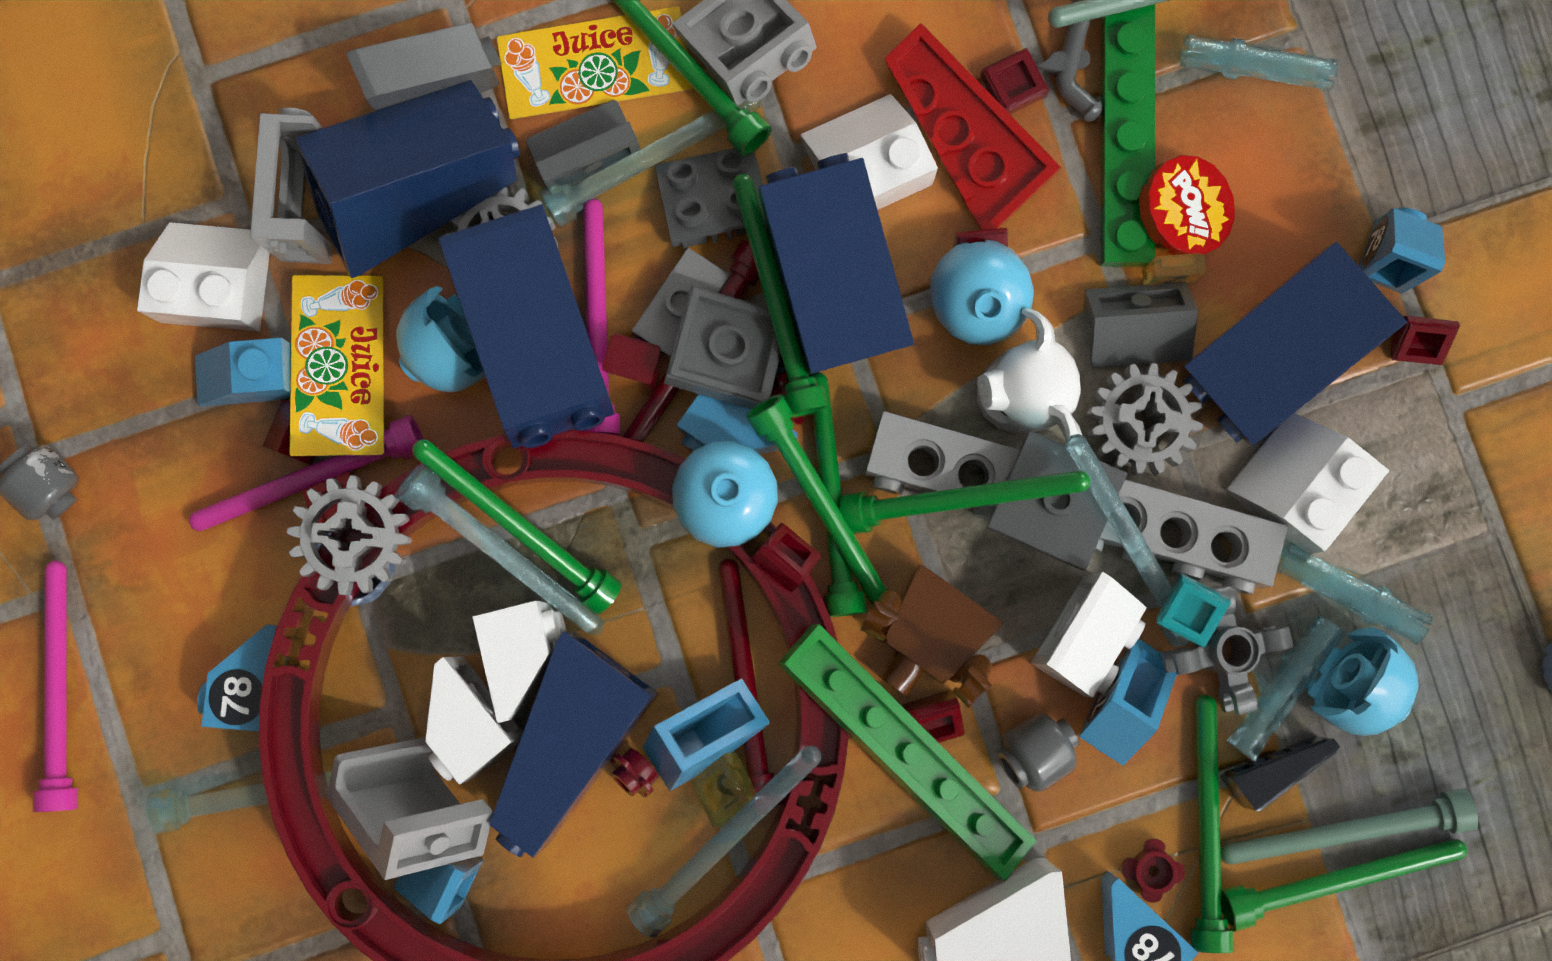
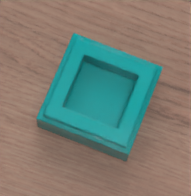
M1181 574L1157 615L1156 622L1205 648L1230 606L1231 601L1225 595Z

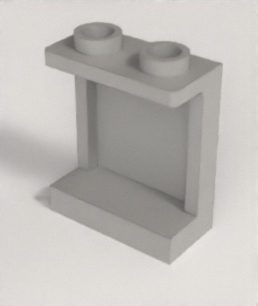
M426 737L338 754L334 759L327 799L384 880L484 854L490 829L489 824L494 812L483 799L463 804L459 803L434 771L429 759V755L433 751L425 742Z

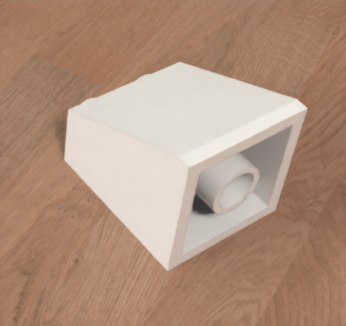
M1034 858L1013 870L1006 881L998 879L925 921L927 936L918 937L919 961H1071L1062 871L1046 858Z

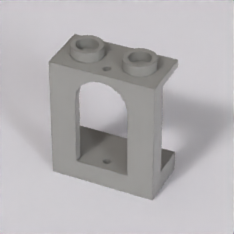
M297 108L279 109V114L260 113L250 238L281 262L331 264L332 244L307 221L302 219L306 175L295 137L323 129V127L311 116V113ZM278 147H280L281 174L277 218H272Z

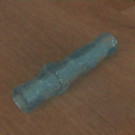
M1187 34L1183 45L1187 46V50L1181 49L1180 67L1187 68L1188 66L1222 72L1223 77L1235 80L1238 75L1318 88L1328 92L1335 83L1334 80L1329 79V75L1337 77L1338 73L1337 59H1325L1245 45L1244 39L1232 38L1230 42Z
M1289 542L1282 550L1280 556L1282 562L1278 564L1277 573H1281L1360 614L1362 622L1370 626L1377 623L1410 640L1415 645H1418L1430 629L1423 625H1432L1433 616L1393 597L1391 589L1383 585L1376 588L1306 552L1292 542Z
M1316 615L1306 633L1293 650H1286L1280 658L1283 664L1258 697L1257 710L1247 713L1240 725L1227 739V742L1248 758L1256 761L1265 744L1273 733L1276 732L1303 691L1306 690L1311 682L1316 683L1322 675L1319 670L1346 633L1330 620Z

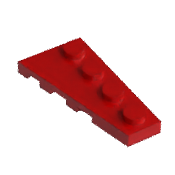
M922 23L884 58L888 69L980 230L1000 228L1060 171L1061 166Z

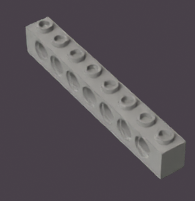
M883 411L864 476L874 479L872 487L888 493L902 495L904 488L927 493L962 488L963 486L958 478V471L961 466L972 464L979 467L983 472L984 484L1007 481L1020 450ZM917 450H923L931 454L935 461L933 474L919 476L913 473L908 465L909 454ZM1124 481L1113 508L1120 506L1130 513L1132 517L1131 529L1126 534L1117 532L1112 527L1109 516L1095 551L1102 552L1103 546L1107 545L1123 550L1121 558L1133 563L1152 566L1154 559L1173 564L1172 573L1179 576L1184 574L1195 580H1203L1205 573L1223 578L1222 587L1231 586L1233 591L1253 595L1255 588L1273 587L1288 529L1287 525L1132 481ZM996 504L974 507L972 516L989 521ZM1166 520L1176 523L1181 530V542L1176 548L1167 546L1161 539L1160 529ZM1217 534L1224 536L1231 545V554L1226 562L1217 560L1211 551L1212 540Z

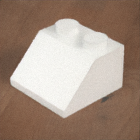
M891 94L800 134V139L815 170H819L817 164L819 160L833 155L848 153L850 161L863 157L877 210L932 186L938 170L917 123Z
M169 222L144 259L137 311L159 323L260 332L270 253L250 238L249 229Z
M1294 413L1271 432L1225 491L1257 517L1287 525L1288 529L1285 539L1303 554L1309 555L1325 552L1390 470L1349 437Z
M1104 572L1083 576L1030 664L1084 697L1093 698L1097 691L1103 694L1110 687L1118 673L1119 667L1113 663L1122 648H1132L1142 634L1146 623L1140 620L1147 607Z
M532 601L473 616L497 723L526 715L538 694L556 642L561 634L566 631L561 611L554 612L551 603Z
M464 656L442 657L434 664L425 742L433 751L429 755V759L439 774L447 781L454 777L460 785L480 776L517 746L524 731L514 719L497 723L490 690Z

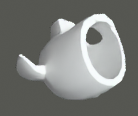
M1030 308L1022 309L1021 314L1026 315L1035 325L1036 339L1006 350L985 369L984 373L977 380V404L987 420L998 429L1007 432H1038L1059 425L1071 448L1075 451H1082L1083 439L1080 426L1071 415L1076 410L1081 394L1080 374L1075 360L1062 345L1055 341L1053 326L1045 316Z

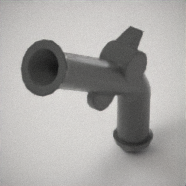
M1071 0V1H1072V3H1074V2H1078V1H1082V0ZM1090 20L1068 25L1062 51L1054 52L1048 60L1037 66L1038 70L1049 72L1055 77L1059 94L1084 117L1083 120L1086 122L1097 119L1103 110L1101 101L1097 102L1075 79L1077 70L1085 69L1090 63V54L1087 50L1083 49Z

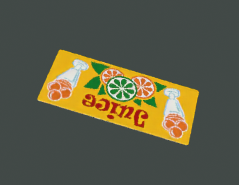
M680 7L650 11L687 51L686 45L677 36L672 25L674 21L681 17ZM626 15L497 37L510 119L601 105L611 100L619 102L693 89Z
M292 276L290 455H383V277Z

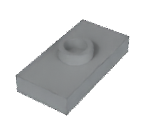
M687 248L633 328L632 333L644 342L660 346L663 354L671 358L691 285L719 293L729 279L730 274L695 251Z

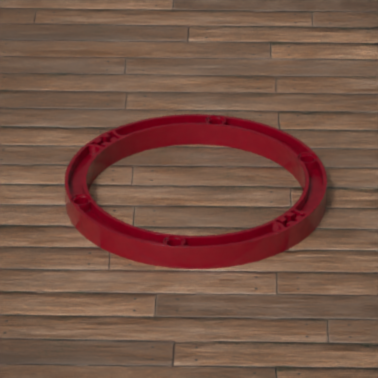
M568 430L553 435L552 440L538 447L526 448L521 446L516 448L522 453V464L512 474H501L497 472L495 467L497 454L502 449L513 448L506 434L465 444L445 452L447 456L492 492L513 486L541 482H582L606 485L637 493L664 504L673 510L672 484L679 466L685 460L683 457L651 444L617 435L581 430ZM422 463L385 485L381 489L379 499L382 500L384 497L392 494L399 499L396 507L391 511L393 514L408 515L410 521L398 527L399 534L408 537L430 520L459 504L469 501ZM365 502V507H367L366 517L375 527L385 528L379 513L370 504ZM770 522L763 529V532L769 537L776 529V526ZM350 524L349 530L332 533L330 536L338 538L339 541L346 542L348 544V551L351 542L373 538L371 535L363 534L361 531L353 529L352 524ZM743 544L725 547L740 562L763 594L782 633L787 652L811 624H820L837 641L831 618L810 574H808L799 587L790 592L751 559L752 557L746 554ZM323 545L318 553L327 565L335 569V566L332 565L333 555ZM375 548L362 559V568H359V571L371 565L378 558L383 548ZM318 572L309 577L302 576L294 588L276 628L264 672L259 708V750L263 784L272 819L286 855L306 891L328 920L360 952L372 961H729L750 944L780 913L802 883L817 856L837 806L845 773L849 734L794 681L797 732L793 763L783 796L784 802L780 804L774 821L759 848L740 874L714 900L694 916L668 932L639 945L609 954L578 959L544 960L510 956L482 949L450 936L427 923L400 903L377 880L358 855L343 829L336 810L327 799L329 788L323 769L320 744V702L323 681L334 640L351 606V602L358 595L360 588L357 582L353 583L350 595H339L338 581H335L328 590H321L317 588L318 579L321 575ZM307 604L312 609L321 612H327V618L325 616L312 617L313 612L304 611L305 605ZM309 625L308 632L316 636L315 643L303 645L301 648L302 639L295 636V631L297 628ZM289 656H298L297 660H310V665H285V662ZM804 770L819 776L830 775L828 783L819 779L815 790V795L822 801V805L820 808L811 807L805 822L810 829H813L810 837H807L796 825L787 823L788 819L792 818L800 825L804 809L797 802L799 795L808 796L814 783L810 776H802ZM354 888L364 893L367 899V908L364 913H353L345 907L342 898L345 889Z

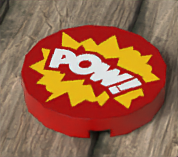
M1180 155L1157 165L1150 172L1151 176L1147 184L1142 186L1139 196L1140 217L1148 236L1156 245L1161 243L1170 250L1167 253L1177 258H1196L1219 248L1230 235L1235 219L1234 196L1227 179L1214 164L1199 156Z

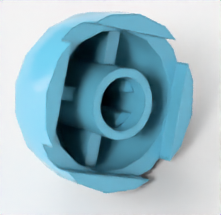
M985 240V242H974L971 244L966 242L956 245L940 259L931 275L930 299L937 320L949 334L968 344L991 345L1007 340L1022 328L1028 318L1026 315L1021 314L1022 309H1032L1034 287L1029 269L1013 249L997 241Z
M436 286L428 289L416 298L403 311L396 329V343L400 354L399 364L403 372L413 381H420L427 387L443 392L462 391L481 381L486 376L459 297L454 294L446 300L441 295H438L443 288Z
M734 441L711 442L694 450L679 466L672 484L673 508L681 526L697 541L716 548L739 546L756 538L771 522L778 503L777 480L769 463L753 448Z
M1368 627L1349 633L1347 636L1354 641L1347 644L1342 650H1339L1334 645L1327 650L1314 668L1308 684V695L1315 700V706H1311L1313 712L1329 724L1350 734L1361 736L1382 733L1406 719L1412 709L1419 687L1418 673L1408 653L1383 630Z

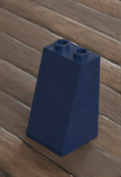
M472 80L295 137L316 213L350 278L362 275L517 181L514 159L520 157V151L515 135L509 127L505 129L501 127L498 112L490 97L483 98Z
M848 153L821 159L817 162L819 170L798 175L796 167L773 172L766 176L768 184L761 185L758 189L766 227L808 374L915 345L864 159L862 157L850 161Z
M543 204L439 237L438 239L503 429L513 449L521 446L526 448L538 447L552 440L553 435L571 429L588 430L600 425L606 417L615 415Z
M1336 241L1321 250L1188 361L1184 367L1190 372V375L1183 381L1186 385H1192L1191 391L1202 403L1212 398L1222 409L1224 414L1216 420L1236 443L1246 437L1254 446L1404 326L1407 321Z
M564 631L556 642L489 824L499 832L496 837L497 842L518 857H522L526 852L534 858L549 845L659 694L577 632Z

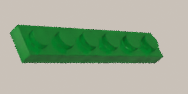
M1155 4L1101 17V103L1103 106L1101 113V266L1151 268L1155 264V242L1148 236L1140 217L1139 202L1142 186L1147 184L1151 176L1150 172L1155 168Z
M811 624L777 664L996 879L1006 881L1037 840L820 624Z

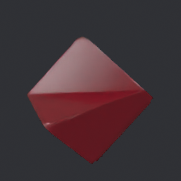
M615 333L610 337L602 370L610 374L645 383L651 391H654L665 357L658 345Z

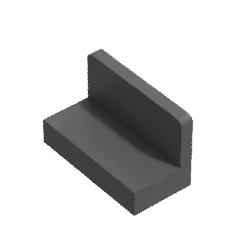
M611 100L527 139V145L550 195L641 155L638 139L630 122L626 121L616 100Z
M1186 282L1085 289L1084 309L1092 329L1089 359L1093 368L1182 362L1192 359L1198 308Z

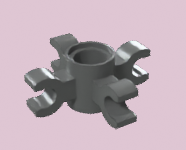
M1219 586L1209 587L1230 598V606L1205 648L1194 643L1193 646L1161 652L1165 673L1176 671L1177 675L1192 673L1202 668L1217 672L1220 684L1218 697L1222 711H1235L1236 715L1256 711L1257 699L1248 681L1247 673L1257 666L1262 653L1293 647L1289 626L1276 628V625H1271L1250 631L1247 628L1237 627L1234 615L1236 602L1231 586L1219 588ZM1228 638L1232 651L1228 660L1225 661L1222 655V646Z

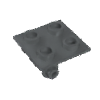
M735 148L655 165L673 247L683 245V249L687 250L690 246L708 243L707 236L709 235L712 236L713 244L718 243L717 234L726 232L728 240H733L732 230H736L737 236L747 234L733 188V180L739 174H748L753 179L758 196L759 186L763 185L755 152L748 156H742Z

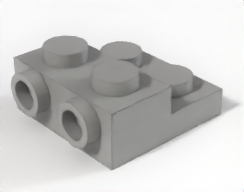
M703 0L672 23L677 36L705 65L708 75L737 106L747 99L755 102L765 97L775 78L786 70L797 72L803 69L809 63L812 51L817 48L809 22L787 0Z

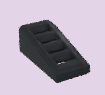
M1312 737L1227 770L1220 775V778L1242 807L1260 812L1339 752L1340 746L1334 738Z

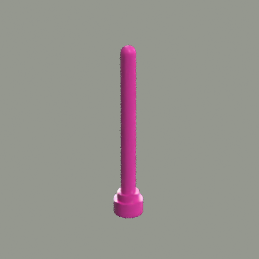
M590 198L583 204L586 329L609 395L608 373L602 370L607 350L603 205L598 199ZM612 404V407H613V410H614V413H615V405ZM615 413V415L606 417L600 425L581 431L621 436L620 414Z
M407 415L390 422V428L384 430L383 455H338L195 511L189 517V525L196 531L206 530L301 492V490L327 479L353 471L390 455L394 459L403 457L405 460L414 457L412 452L413 445L418 440L424 439L422 432L414 417Z
M57 560L49 562L44 570V779L38 780V790L33 791V812L78 809V788H72V778H67V568L63 562Z

